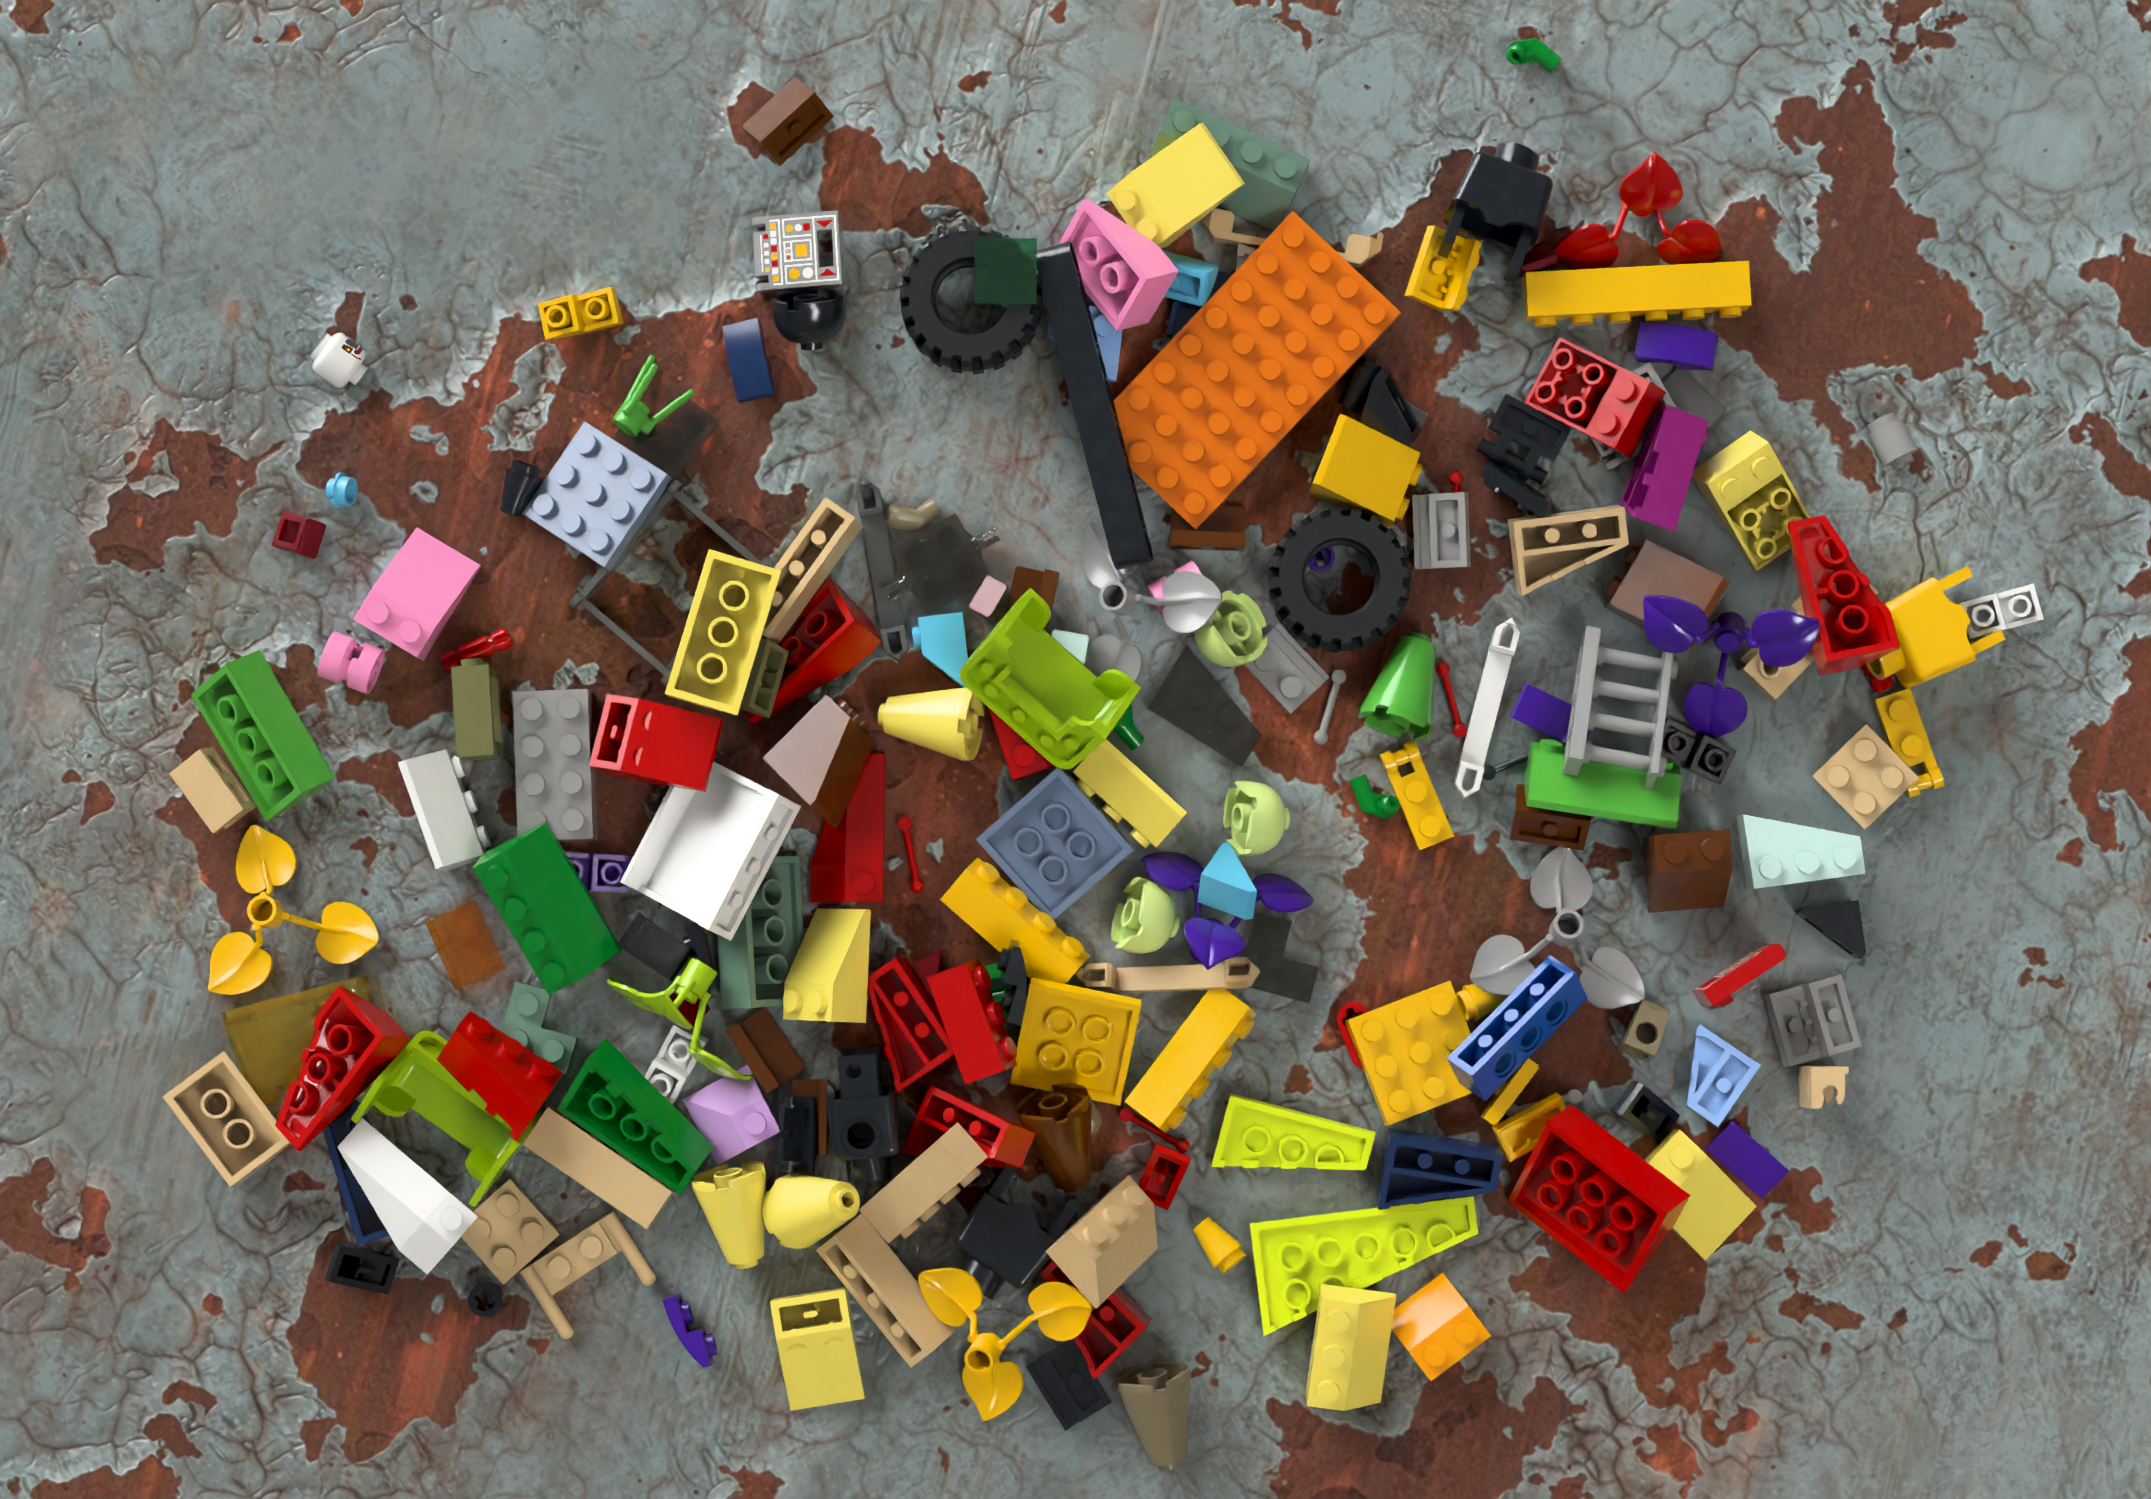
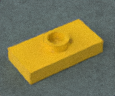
M1528 1058L1494 1092L1496 1096L1480 1117L1490 1125H1497L1537 1072L1539 1065Z
M1556 1092L1492 1127L1504 1157L1509 1162L1532 1151L1548 1120L1566 1109L1561 1095Z

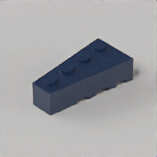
M356 1098L323 1130V1134L358 1246L390 1235L337 1148L357 1125L351 1120L360 1105ZM365 1114L362 1118L374 1127L367 1114Z

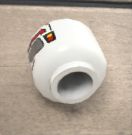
M327 333L310 356L314 360L312 365L313 371L336 388H342L348 382L356 385L368 368L362 364L366 357L365 349L343 333H336L333 336Z

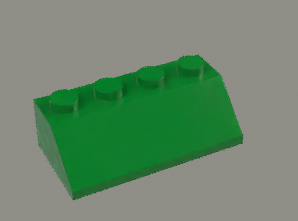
M547 821L483 853L472 867L548 995L581 980L621 951V946Z

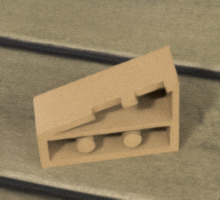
M1619 505L1546 514L1542 518L1540 516L1508 519L1516 593L1521 596L1629 545L1625 507Z

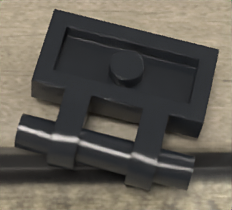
M1505 394L1488 426V429L1500 434L1497 443L1494 444L1482 438L1476 451L1489 457L1487 461H1493L1496 463V466L1500 463L1518 473L1517 477L1525 481L1529 478L1542 485L1548 472L1536 466V463L1540 456L1554 462L1572 428ZM1510 441L1530 450L1525 460L1506 450Z

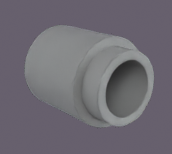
M1894 412L1888 413L1867 425L1870 431L1868 437L1884 467L1892 465L1893 469L1897 470L1914 461L1912 454L1918 449L1901 418L1897 419Z

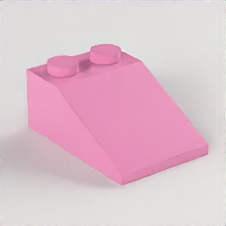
M1083 200L1059 244L1068 241L1072 243L1085 292L1116 331L1149 323L1179 270L1157 244L1091 200Z
M416 528L374 584L353 620L424 661L481 565L421 529Z

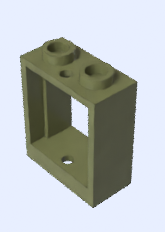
M480 658L461 660V666L451 667L456 757L465 761L504 759L499 670Z

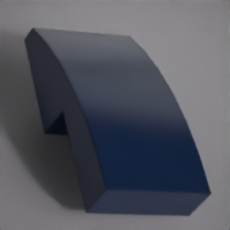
M754 318L723 326L726 352L738 402L741 404L775 395L772 368L766 356L763 328L760 320Z

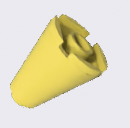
M966 687L890 696L886 703H881L879 707L878 724L883 726L886 734L961 761H970L975 759L980 747L983 728H978V716H984L985 708L984 703Z
M748 1160L740 1161L741 1168H729L727 1163L697 1173L694 1176V1180H691L692 1189L727 1263L736 1265L737 1269L754 1267L758 1264V1259L764 1256L765 1223L762 1207L763 1198L766 1194V1171L764 1163Z
M796 1173L788 1174L776 1179L770 1191H766L763 1198L762 1215L766 1229L781 1241L779 1244L792 1249L807 1248L853 1218L859 1210L860 1198L857 1190L847 1182Z

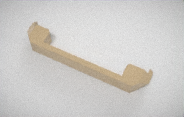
M1214 208L1200 220L1214 242L1236 246L1240 243L1257 249L1266 240L1265 238L1232 233L1235 218L1232 211ZM1378 231L1377 238L1375 239L1369 236L1351 234L1347 238L1345 252L1337 253L1352 267L1359 268L1381 251L1384 235Z
M1234 957L1224 960V963L1217 964L1209 970L1203 964L1116 968L1111 963L1087 964L1083 969L1080 968L1075 975L1089 989L1115 994L1248 988L1252 986L1260 970L1247 957Z

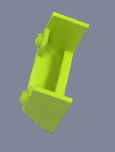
M421 1031L415 1035L377 1077L351 1120L357 1124L373 1105L387 1116H404L410 1108L419 1113L471 1151L466 1158L465 1165L471 1176L481 1182L468 1203L475 1207L521 1148L541 1118L540 1111L537 1112L516 1142L509 1135L512 1128L498 1114L492 1117L485 1110L487 1103L474 1089L468 1092L436 1060L448 1041L434 1032Z

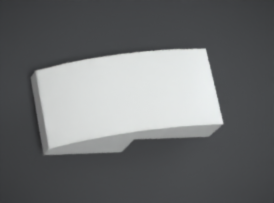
M2034 584L1960 603L1970 619L1967 627L1970 639L1988 635L2000 629L2004 631L2044 620Z
M676 1024L672 1026L657 1057L653 1060L645 1075V1078L672 1105L697 1063V1060L688 1052L693 1030H688ZM700 1035L699 1043L704 1049L709 1039Z

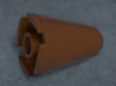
M1074 1083L1052 1085L1053 1092L1041 1095L1040 1089L1035 1090L1022 1098L1018 1103V1119L1023 1127L1036 1133L1032 1145L1055 1187L1068 1193L1077 1192L1083 1189L1085 1184L1091 1179L1092 1099L1084 1086Z

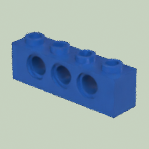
M1549 955L1447 1057L1459 1083L1486 1101L1588 999L1576 972Z

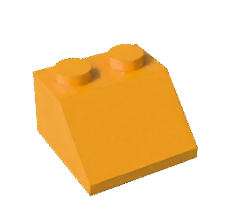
M1440 1273L1394 1308L1391 1330L1430 1381L1434 1380L1491 1337L1443 1273Z

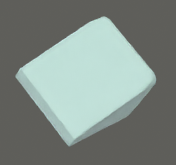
M1054 629L1051 636L1085 665L1089 643L1088 635Z

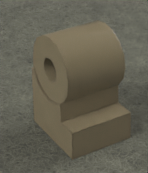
M1643 999L1638 1003L1617 1050L1648 1063L1656 1056L1666 1029L1665 1026L1670 1015V1009Z

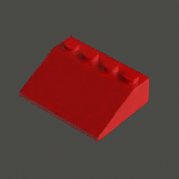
M1571 1104L1548 1120L1507 1202L1625 1293L1675 1225L1691 1195Z

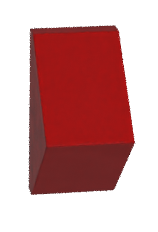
M1155 1142L1138 1183V1186L1154 1205L1165 1210L1169 1209L1189 1166L1191 1157Z

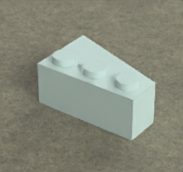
M1744 814L1736 816L1747 890L1866 874L1860 836Z

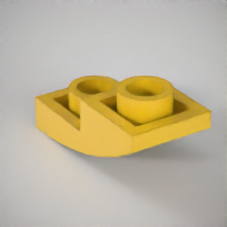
M607 287L578 296L571 294L538 303L545 340L584 334L624 324L617 291L614 287Z

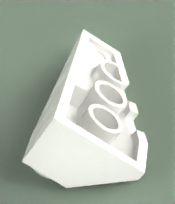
M363 1118L337 1147L397 1249L427 1275L478 1218L476 1214Z

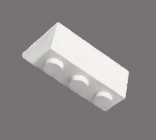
M445 749L398 762L435 869L449 871L479 860L482 854L487 852L486 848L491 846V842L485 826L481 825L478 827L474 812L479 811L474 794L471 790L465 791L461 777L466 776L462 760L453 756L451 751Z

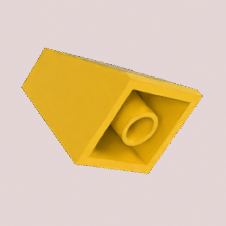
M1340 414L1308 496L1341 507L1344 510H1351V508L1362 510L1363 514L1370 517L1374 515L1382 520L1381 523L1383 525L1391 527L1395 518L1403 519L1410 499L1405 498L1404 495L1408 484L1416 486L1423 465L1417 463L1420 452L1348 416Z

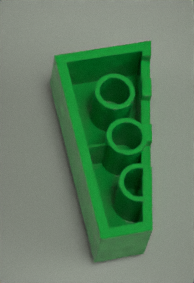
M606 1038L586 1060L557 1108L559 1112L680 1195L699 1172L714 1148Z

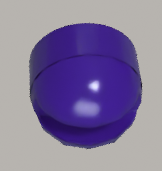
M1331 546L1320 551L1324 562L1323 566L1318 567L1315 555L1307 566L1316 572L1329 569L1335 559V553Z

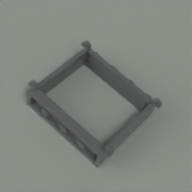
M677 479L671 483L667 491L663 492L611 571L602 566L594 576L591 573L587 574L576 588V591L579 593L569 602L574 609L579 604L584 606L664 676L660 679V682L665 687L668 684L676 655L665 667L589 601L677 500L747 561L768 567L773 563L768 557L761 562L680 493L678 489L683 484Z

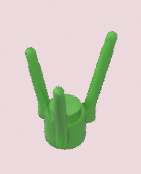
M654 355L648 356L624 403L612 418L613 423L619 429L632 437H636L640 431L648 435L656 424L695 395L693 389L688 390L649 419L647 415L650 413V409L639 400L658 370V365L653 364L655 361Z

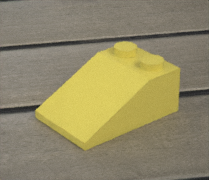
M1202 122L1133 170L1106 194L1128 226L1162 249L1173 243L1245 183Z
M816 909L784 983L783 1019L866 1023L871 910Z
M1674 1128L1644 1159L1691 1195L1672 1230L1705 1261L1757 1207L1680 1129Z

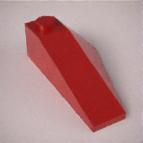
M1822 515L1788 522L1787 527L1805 617L1816 618L1820 621L1819 632L1811 648L1819 676L1856 669L1899 650L1900 644L1890 610L1884 602H1880L1869 586L1871 582L1856 567L1848 555L1849 550L1826 516Z
M829 578L816 591L801 612V618L790 634L786 633L779 643L782 648L789 651L772 713L856 667L882 642L871 620L832 578ZM743 710L747 720L752 724L764 718Z
M886 754L868 755L840 824L834 829L825 821L810 864V903H885Z
M343 986L336 988L316 1015L312 1026L316 1028L309 1048L303 1049L300 1060L304 1061L296 1082L291 1083L275 1123L278 1130L297 1151H302L386 1069L410 1039L407 1033L387 1012Z

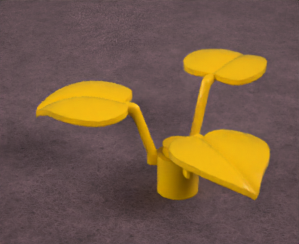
M251 825L239 847L236 860V876L239 884L246 892L251 894L260 893L259 896L254 897L249 902L247 907L248 917L254 923L252 929L255 930L256 942L250 935L243 932H234L223 936L212 951L208 990L217 994L238 995L260 987L267 980L272 970L273 959L268 952L260 949L264 942L263 927L274 929L286 920L320 930L315 942L318 952L325 960L340 965L358 960L378 944L379 933L377 927L364 910L347 902H335L327 905L322 913V924L285 913L283 904L271 898L274 893L273 886H283L293 877L297 862L296 855L290 844L284 839L257 825Z
M941 1268L923 1271L918 1276L924 1300L932 1313L941 1322L952 1327H960L966 1322L968 1317L970 1319V1334L967 1340L972 1344L965 1353L962 1380L983 1421L995 1418L1009 1409L1019 1398L1024 1387V1378L1020 1368L1011 1361H1000L999 1357L1007 1344L1035 1320H1038L1041 1332L1047 1337L1056 1341L1071 1340L1084 1330L1093 1310L1092 1304L1073 1286L1061 1282H1046L1034 1288L1028 1296L1029 1306L1034 1313L1029 1315L1007 1336L1000 1340L993 1333L977 1334L978 1316L974 1310L981 1305L983 1292L978 1281L970 1273L957 1268Z

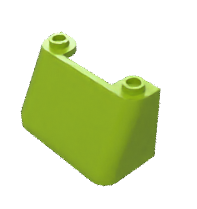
M1029 588L969 657L960 670V678L968 690L1046 760L1057 768L1071 769L1107 739L1141 687L1128 675L1116 669H1108L1096 677L1043 629L1051 618L1050 607L1043 598L1033 589Z

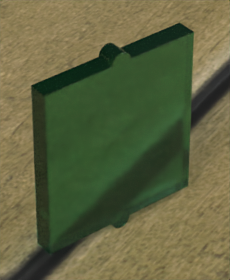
M1004 235L1002 238H975V305H1002L1003 308H1008L1009 305H1037V239L1010 238L1008 235Z

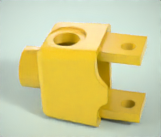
M1968 566L1939 581L1932 577L1885 604L1891 612L1900 648L1866 664L1870 672L1877 679L1883 680L1896 674L1902 686L1911 688L1975 662L1976 654L2006 640L2000 629L1971 644L1969 643L1967 627L1970 619L1963 605L1951 602L1943 592L1973 576Z

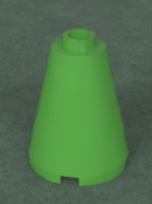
M1411 632L1408 636L1400 637L1360 707L1358 718L1366 717L1364 724L1369 728L1401 739L1404 732L1415 733L1413 740H1424L1430 736L1433 720L1436 647L1430 643L1431 639L1428 636Z

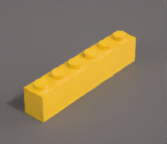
M1749 261L1526 272L1522 278L1524 322H1534V327L1537 328L1556 326V321L1571 320V325L1573 326L1591 325L1594 323L1593 319L1608 318V323L1622 324L1631 322L1630 317L1645 316L1646 322H1660L1668 320L1667 315L1682 314L1683 320H1698L1705 318V313L1719 312L1720 318H1735L1742 316V311H1746L1752 305Z

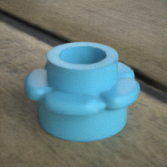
M344 472L337 473L335 479L331 478L327 483V499L331 500L332 506L336 509L343 506L351 507L354 504L358 492L356 479L345 476Z

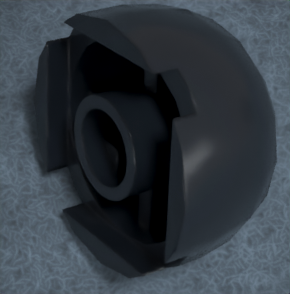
M818 290L794 291L778 295V300L775 298L771 299L774 325L780 335L786 340L800 343L801 350L822 349L823 342L833 339L842 330L845 323L846 299L845 294L840 291L829 290V297H823V295L818 294Z

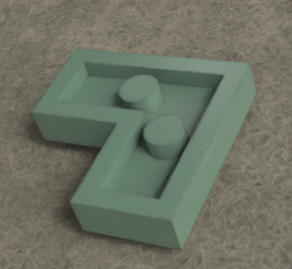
M515 981L501 1032L517 1040L522 1046L540 1058L549 1061L561 1072L568 1074L578 1037L543 1028L552 994L548 995L545 989Z

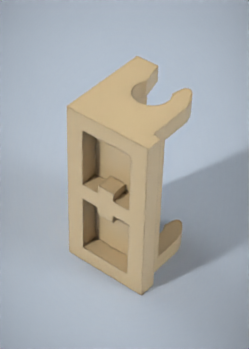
M214 747L199 749L169 773L212 833H217L222 828L227 829L249 811L257 807Z
M1798 1066L1799 1107L1822 1109L1823 1101L1829 1103L1832 1100L1834 1088L1837 1093L1835 1097L1836 1103L1842 1104L1845 1099V1074H1849L1848 1066Z

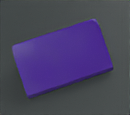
M1728 1121L1705 1148L1761 1199L1789 1172L1786 1167L1733 1121Z

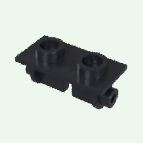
M783 1096V1102L779 1104V1130L789 1131V1138H779L777 1164L781 1165V1172L815 1173L817 1097Z

